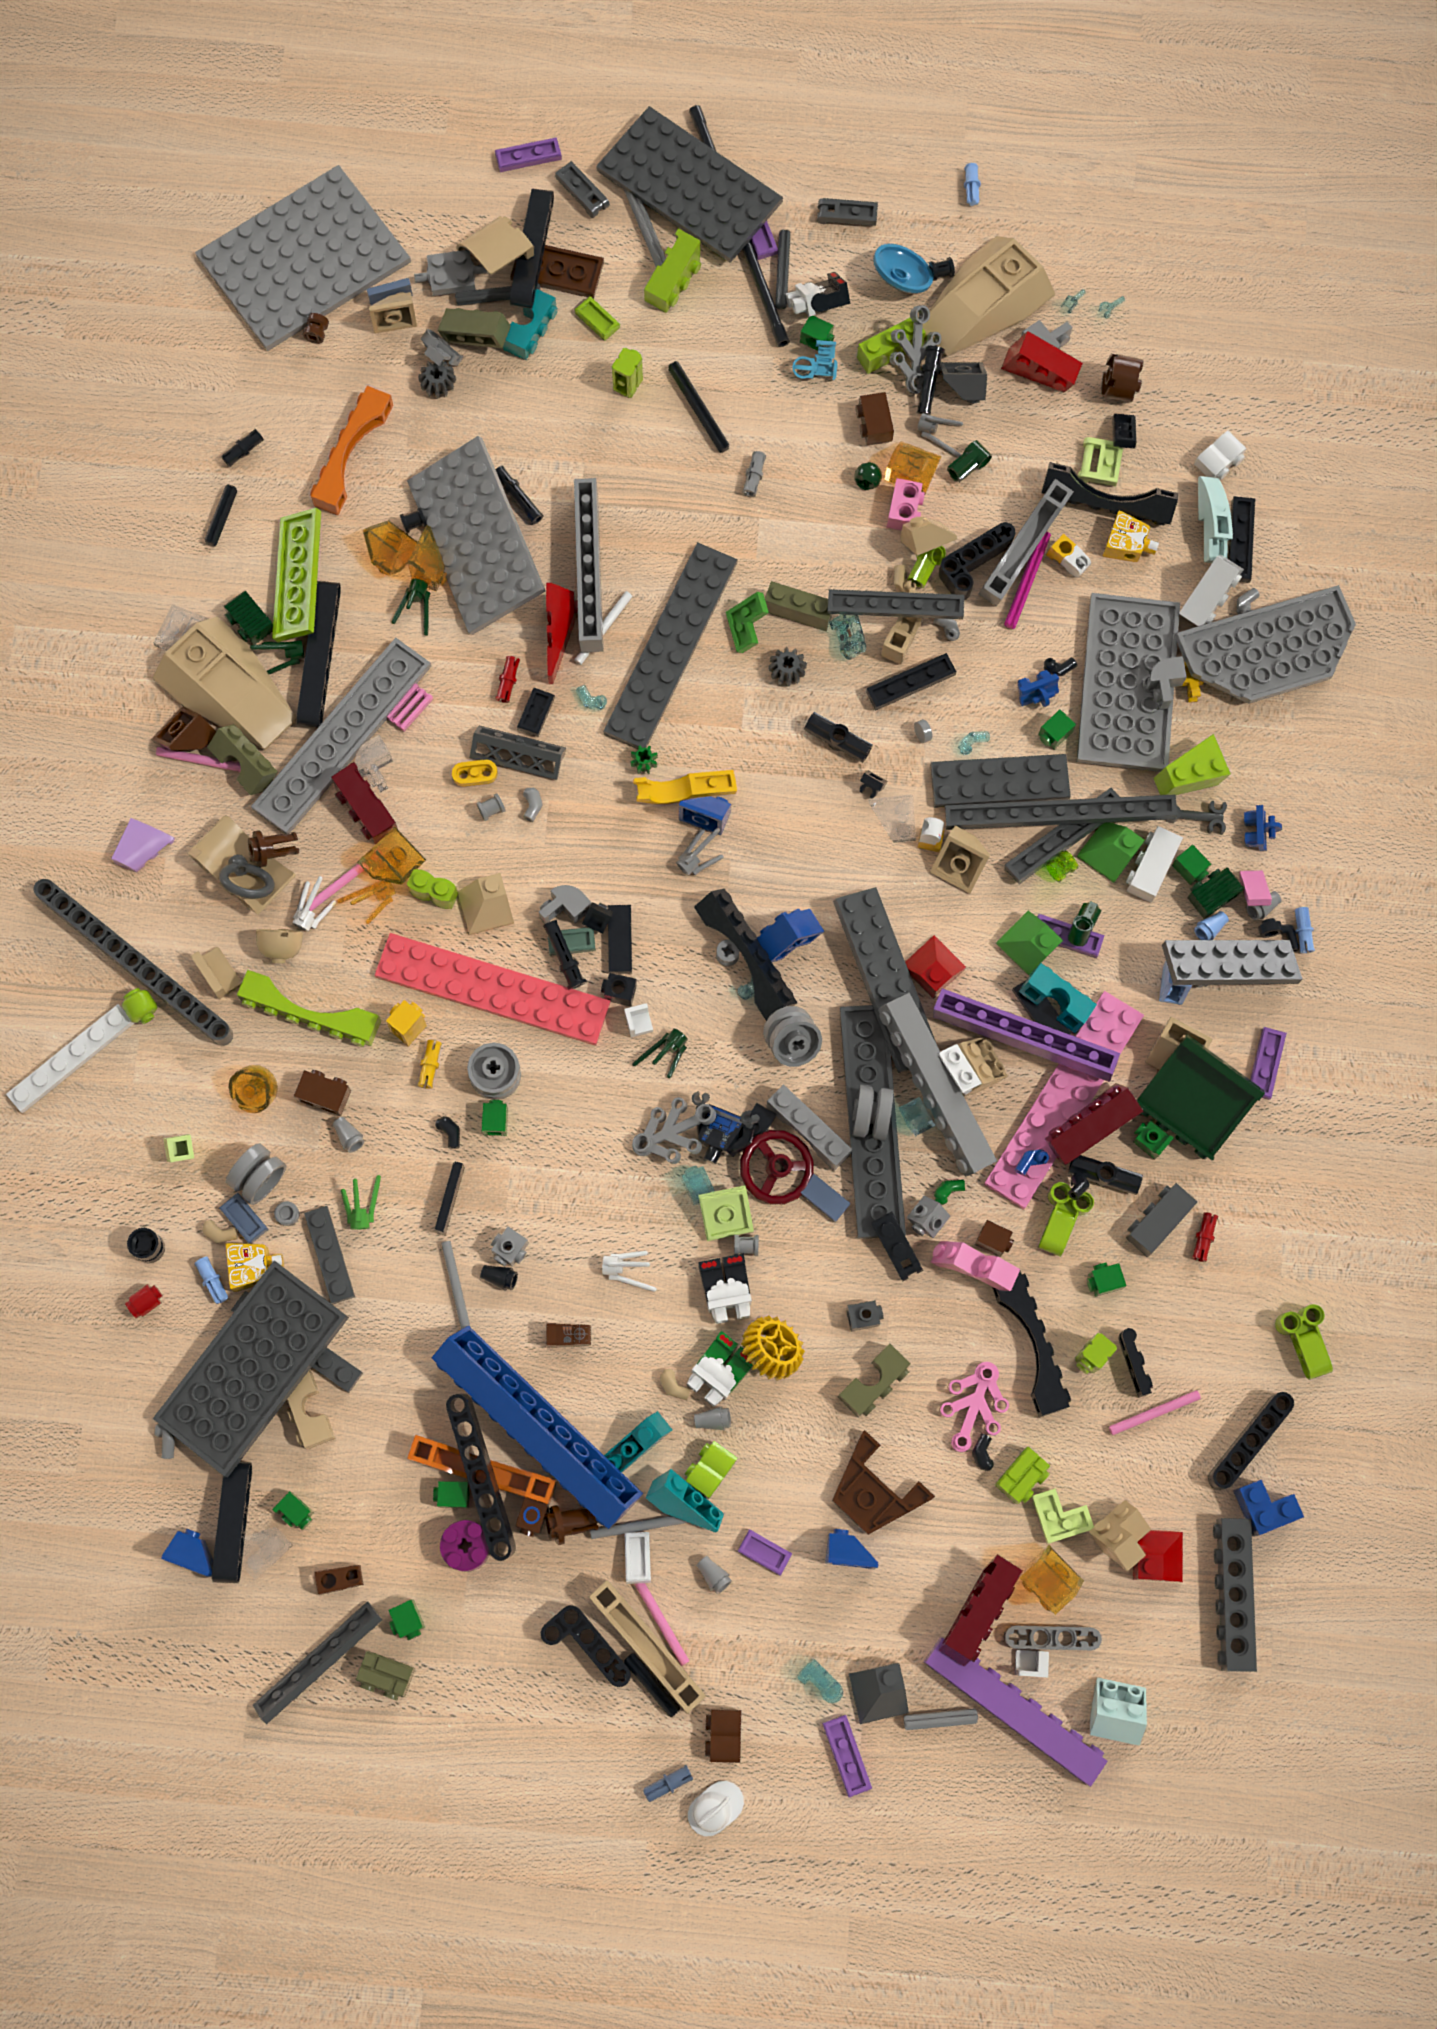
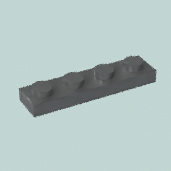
M328 1206L304 1213L331 1304L354 1298L355 1293Z

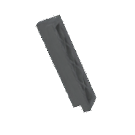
M479 725L473 734L469 758L490 760L496 765L557 780L566 747ZM478 743L486 744L491 752L486 755L477 753ZM501 749H506L510 752L512 758L504 760L497 752ZM524 754L529 755L534 763L530 766L524 765L519 757ZM545 760L556 762L554 772L545 770L541 763Z

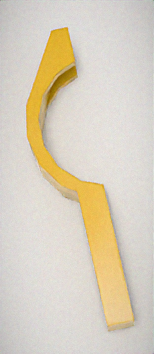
M734 770L689 773L679 779L662 782L651 781L646 777L633 779V783L637 785L638 789L636 801L643 803L672 804L690 798L730 795L737 792Z

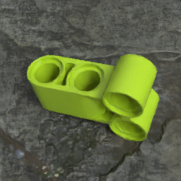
M1064 1182L1054 1184L1048 1191V1200L1054 1207L1038 1248L1059 1257L1064 1252L1077 1217L1087 1214L1094 1206L1092 1195L1084 1192L1080 1198L1086 1200L1087 1208L1080 1209L1076 1204V1200L1069 1197L1068 1192L1071 1188ZM1055 1189L1064 1191V1200H1059L1054 1196Z
M1310 1304L1301 1308L1298 1314L1292 1311L1286 1312L1275 1320L1276 1330L1282 1335H1290L1302 1370L1308 1380L1333 1372L1330 1357L1318 1325L1323 1322L1325 1314L1323 1309L1316 1304ZM1308 1310L1314 1312V1322H1310L1307 1319L1306 1313ZM1286 1317L1290 1318L1293 1322L1291 1330L1287 1329L1284 1325Z

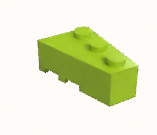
M679 228L675 233L676 242L672 249L667 247L665 254L668 255L661 266L657 265L644 288V301L667 313L670 307L676 305L679 294L682 290L685 291L687 289L690 278L693 274L696 275L699 272L702 264L700 262V240Z
M1212 734L1166 766L1153 779L1160 795H1180L1218 786L1231 773L1214 734Z

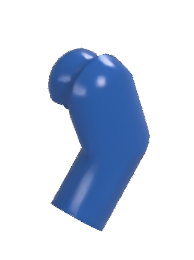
M1041 1149L1026 1151L1016 1166L1015 1171L1025 1176L1030 1166L1046 1164L1049 1160L1048 1153Z

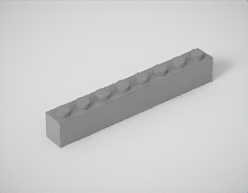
M596 478L574 479L579 644L581 653L603 652Z
M910 993L879 1008L880 1019L887 1026L893 1044L898 1047L902 1055V1062L909 1068L914 1085L920 1089L925 1106L932 1112L936 1127L945 1137V1144L953 1153L959 1171L966 1177L996 1162L997 1160L961 1090L939 1057L938 1053L940 1050Z

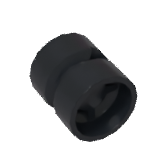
M144 1227L134 1230L129 1235L127 1248L134 1257L148 1264L160 1260L165 1252V1243L153 1230Z

